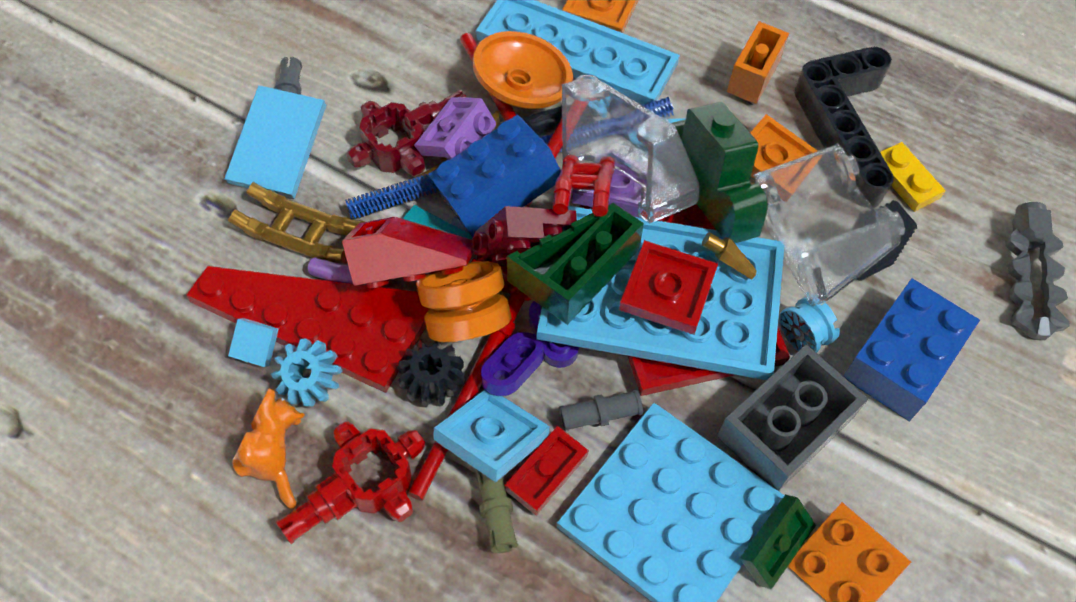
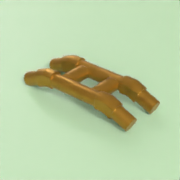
M255 182L251 183L246 194L261 202L265 207L279 213L272 226L269 227L268 224L253 217L250 218L236 209L228 219V222L258 240L274 243L311 258H320L342 264H347L344 249L318 243L326 229L336 234L348 235L359 223L365 222L335 214L330 215L288 200L285 196L279 195L272 190H267ZM294 217L312 223L303 239L285 232Z

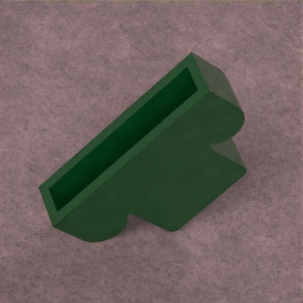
M723 102L688 109L685 120L663 126L658 156L723 239L725 237L730 238L734 243L760 237L767 215L768 203L762 187L757 183H750L759 147L757 140Z

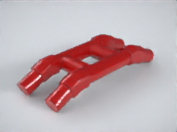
M575 155L564 157L563 166L555 184L553 211L559 215H564L568 212L572 189L594 190L592 212L596 216H605L608 212L615 160L610 156H604L600 159L599 163H580Z

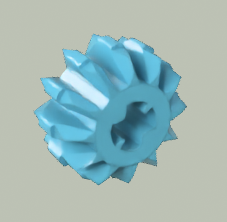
M305 338L299 340L298 347L292 344L285 345L287 357L277 356L274 358L275 362L281 365V370L270 374L273 379L282 380L276 388L278 394H288V403L297 405L302 401L306 407H313L316 398L323 402L329 400L326 389L336 390L339 388V384L332 380V376L342 372L341 367L332 365L338 357L337 354L331 350L326 351L325 343L316 341L312 344L310 340ZM306 367L312 370L309 378L303 376V371Z

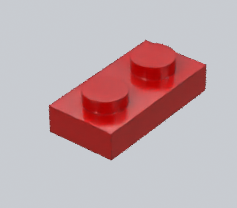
M557 426L505 484V491L537 516L588 457L589 450Z

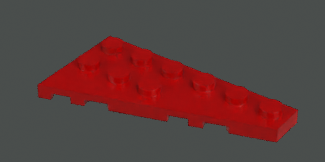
M213 266L206 267L186 294L191 303L231 322L237 323V319L245 318L278 328L276 342L283 346L292 344L298 347L299 340L304 338L310 340L312 344L316 341H321L326 344V351L331 350L337 354L338 357L332 365L341 367V373L384 393L388 391L399 373V361L406 360L405 352L407 348L413 350L425 330L424 315L431 309L422 306L416 291L383 287L367 288L366 285L353 286L351 283Z

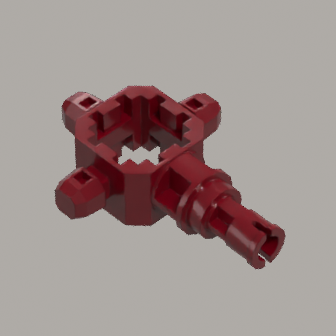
M459 89L439 103L435 101L429 103L422 102L419 104V107L412 111L408 110L404 104L394 102L383 107L374 101L362 104V119L359 126L362 143H357L347 151L349 162L353 167H362L371 163L372 159L381 172L395 173L403 168L412 176L421 174L425 170L423 155L415 147L416 142L451 97L467 98V96ZM391 128L394 132L400 130L402 133H407V137L397 141V146L394 148L391 144L384 146L383 143L378 144L376 138L378 136L380 139L389 134L388 130Z

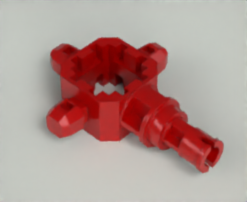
M343 422L337 426L333 432L335 441L340 449L334 455L332 464L333 475L314 486L316 490L307 496L308 501L281 520L276 521L289 543L293 544L295 540L322 521L327 524L334 518L337 521L340 520L341 517L355 507H358L360 512L377 513L384 508L390 517L397 522H402L413 513L410 499L405 493L410 488L412 477L407 459L413 460L423 451L425 442L416 430L407 431L397 437L398 442L394 443L385 430L370 428L361 434L352 423ZM371 451L374 454L381 451L397 469L394 471L395 477L392 479L387 478L378 485V489L374 492L371 489L364 492L350 476L349 472L352 471L350 465L353 463L358 465L368 458L367 454Z

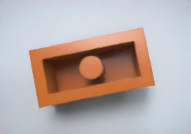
M759 21L734 64L726 92L757 104L781 60L790 33Z

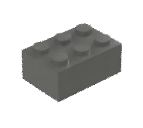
M806 344L725 418L717 437L762 480L780 491L857 415L868 401V398Z

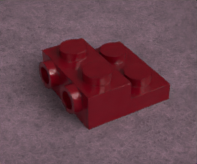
M505 206L475 231L472 241L473 252L477 255L478 261H491L498 263L500 266H507L508 255L516 251L522 253L538 245L539 239L549 234L554 237L570 229L571 223L577 221L576 210H568L566 214L559 215L553 209Z

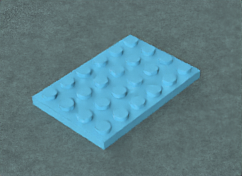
M568 207V210H576L577 220L593 213L592 209ZM635 217L644 223L640 250L645 240L718 263L695 335L619 310L621 299L640 250L568 325L542 307L537 329L538 340L768 380L774 374L785 242L756 237L735 243L756 269V276L751 280L719 260L714 252L702 246V241L709 232L723 240L717 230Z

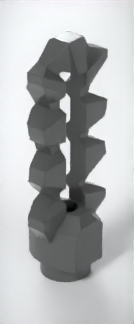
M1027 202L1016 207L1015 216L1012 219L1013 233L1005 241L1006 247L1013 254L1017 255L1007 265L1009 274L1017 280V283L1009 291V298L1019 305L1012 315L1011 324L1021 328L1031 339L1045 341L1054 332L1064 331L1070 326L1069 320L1056 308L1057 305L1068 299L1067 292L1053 283L1064 275L1065 267L1050 257L1063 248V242L1053 234L1051 210H1047L1046 205L1043 203ZM1039 248L1040 255L1038 260L1041 262L1042 270L1040 287L1044 297L1042 312L1045 314V317L1041 316L1036 320H1032L1034 315V307L1031 305L1033 292L1032 281H1029L1031 264L1030 255H1028L1027 251Z

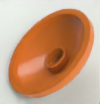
M516 31L494 33L484 38L477 45L472 63L476 78L491 95L506 104L525 109L546 108L562 101L571 88L573 72L568 60L554 45L537 36Z

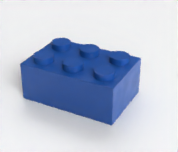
M517 114L512 119L501 123L497 129L482 139L470 144L467 149L452 159L440 164L437 169L428 175L448 206L473 238L475 231L505 206L524 207L554 187L561 170L550 148Z
M911 278L848 367L843 377L910 422L927 403L980 322V319Z

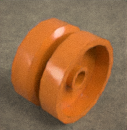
M489 261L471 262L467 266H463L464 270L461 272L442 275L441 271H434L416 282L422 306L431 308L424 315L427 333L431 340L438 342L470 340L498 331L509 324L511 313L508 300L505 296L498 294L504 287L501 266L498 263Z

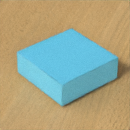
M245 318L237 319L228 356L262 367L270 366L279 329Z

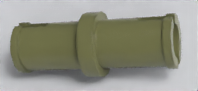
M477 470L475 474L478 479L482 499L479 510L481 517L486 519L491 552L506 553L512 551L513 548L518 547V542L515 538L510 515L513 511L512 500L506 496L503 477L494 482Z

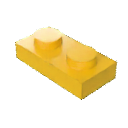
M903 142L880 152L894 177L891 186L914 212L942 198L946 190Z

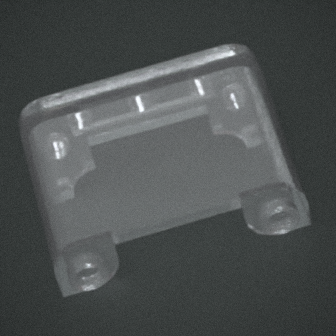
M581 75L574 81L562 84V159L567 155H575L579 160L599 163L600 159L604 156L612 157L615 160V168L644 187L641 188V201L638 202V216L649 224L698 203L701 185L678 131L673 124L598 80L594 75Z
M839 144L754 174L755 182L762 187L767 198L768 210L765 221L773 240L781 241L784 245L783 259L812 307L832 299L896 248L901 242L900 236L905 234V227L898 212L892 213L887 207L875 211L858 189L855 182V177L859 176L857 162L853 155L847 156Z

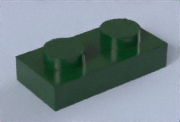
M784 495L739 558L761 587L773 589L816 526L798 497Z

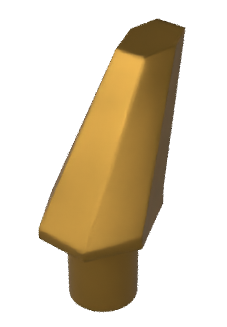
M710 232L706 234L702 241L703 247L714 252L719 260L752 280L756 276L755 267L732 239L725 237L722 240Z

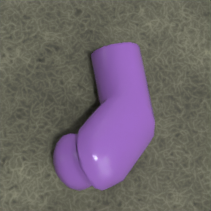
M312 258L310 260L308 272L311 276L328 281L353 284L348 264L345 266L320 258Z

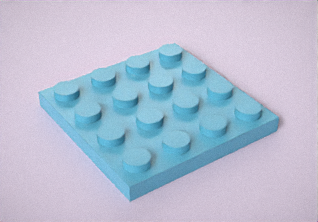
M653 403L557 522L556 528L651 602H717L743 565L739 558L784 495L666 410Z

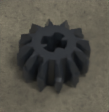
M420 340L418 343L419 350L415 351L407 348L405 352L406 360L399 361L398 370L401 374L398 379L399 385L403 390H407V396L411 402L421 397L422 405L425 407L430 404L431 399H437V403L443 406L445 403L444 395L456 398L458 394L457 385H462L465 381V374L461 371L464 368L463 359L461 356H455V348L452 344L441 349V342L434 341L432 347H426V344ZM429 371H433L434 375H430Z

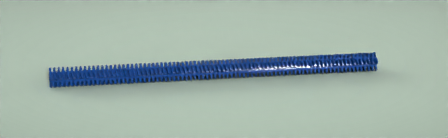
M666 97L574 126L562 147L564 151H566V146L570 150L569 145H571L572 149L574 148L573 144L578 147L577 142L582 146L581 141H583L585 145V140H587V143H590L589 138L593 142V137L595 141H597V136L601 140V135L605 138V133L607 137H609V132L611 136H613V132L615 135L617 134L616 130L618 133H621L620 128L622 132H624V127L628 131V126L632 130V125L633 127L636 126L635 123L640 125L639 122L643 124V121L647 123V120L650 122L651 119L654 121L655 118L659 119V117L660 119H663V117L666 119V114L668 117H670V113L674 116V108L670 98ZM553 134L546 135L541 138L546 143V145L549 143ZM424 174L420 178L416 177V179H408L403 181V183L399 182V185L396 183L395 186L383 187L382 190L378 189V192L374 190L369 192V194L365 193V196L361 194V198L358 195L357 200L353 197L352 200L349 198L348 202L347 200L345 202L350 217L353 220L352 215L357 219L356 214L360 218L361 212L365 216V211L370 215L369 210L373 214L374 209L378 212V207L382 211V205L384 209H387L386 204L391 208L390 203L394 207L395 201L397 205H399V200L403 204V199L407 203V197L410 201H412L411 196L416 200V194L418 198H420V193L424 197V192L428 196V191L433 194L432 189L437 193V187L430 176Z

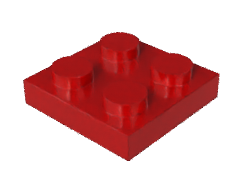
M644 240L621 299L619 310L695 335L718 263Z

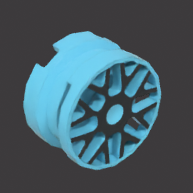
M814 295L804 296L797 301L795 307H787L780 313L779 322L781 329L790 344L798 351L807 344L817 353L821 345L831 344L837 340L840 334V329L834 328L833 323L837 321L835 314L826 303L820 305L816 302L818 297Z

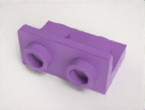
M451 97L416 142L415 147L423 156L446 157L447 160H450L467 149L473 142L491 133L496 127V121L482 98Z

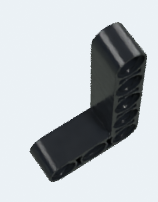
M880 47L863 48L806 62L794 90L798 103L851 198L858 206L865 209H874L881 204L893 183L894 177L848 97L874 91L880 87L892 62L889 52Z

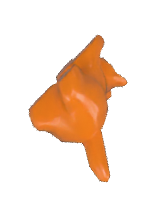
M269 388L251 423L253 431L246 432L232 460L235 472L240 477L252 476L259 480L274 481L280 499L288 508L293 509L296 508V500L285 471V431L292 425H299L301 418H304L305 414L298 412L283 397L275 401V390Z

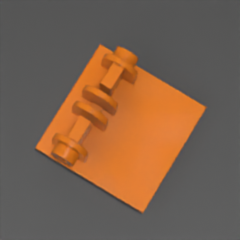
M841 502L800 548L788 567L827 602H876L912 561L847 505Z

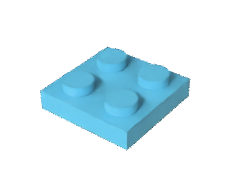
M484 390L434 428L433 440L494 482H497L549 436L550 426L505 397L495 396Z

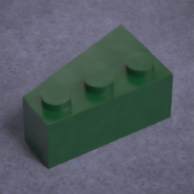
M611 203L608 205V212L605 216L600 217L591 213L571 223L570 229L554 237L549 234L539 239L538 245L522 253L516 251L508 255L507 281L568 325L640 250L644 223L616 204Z

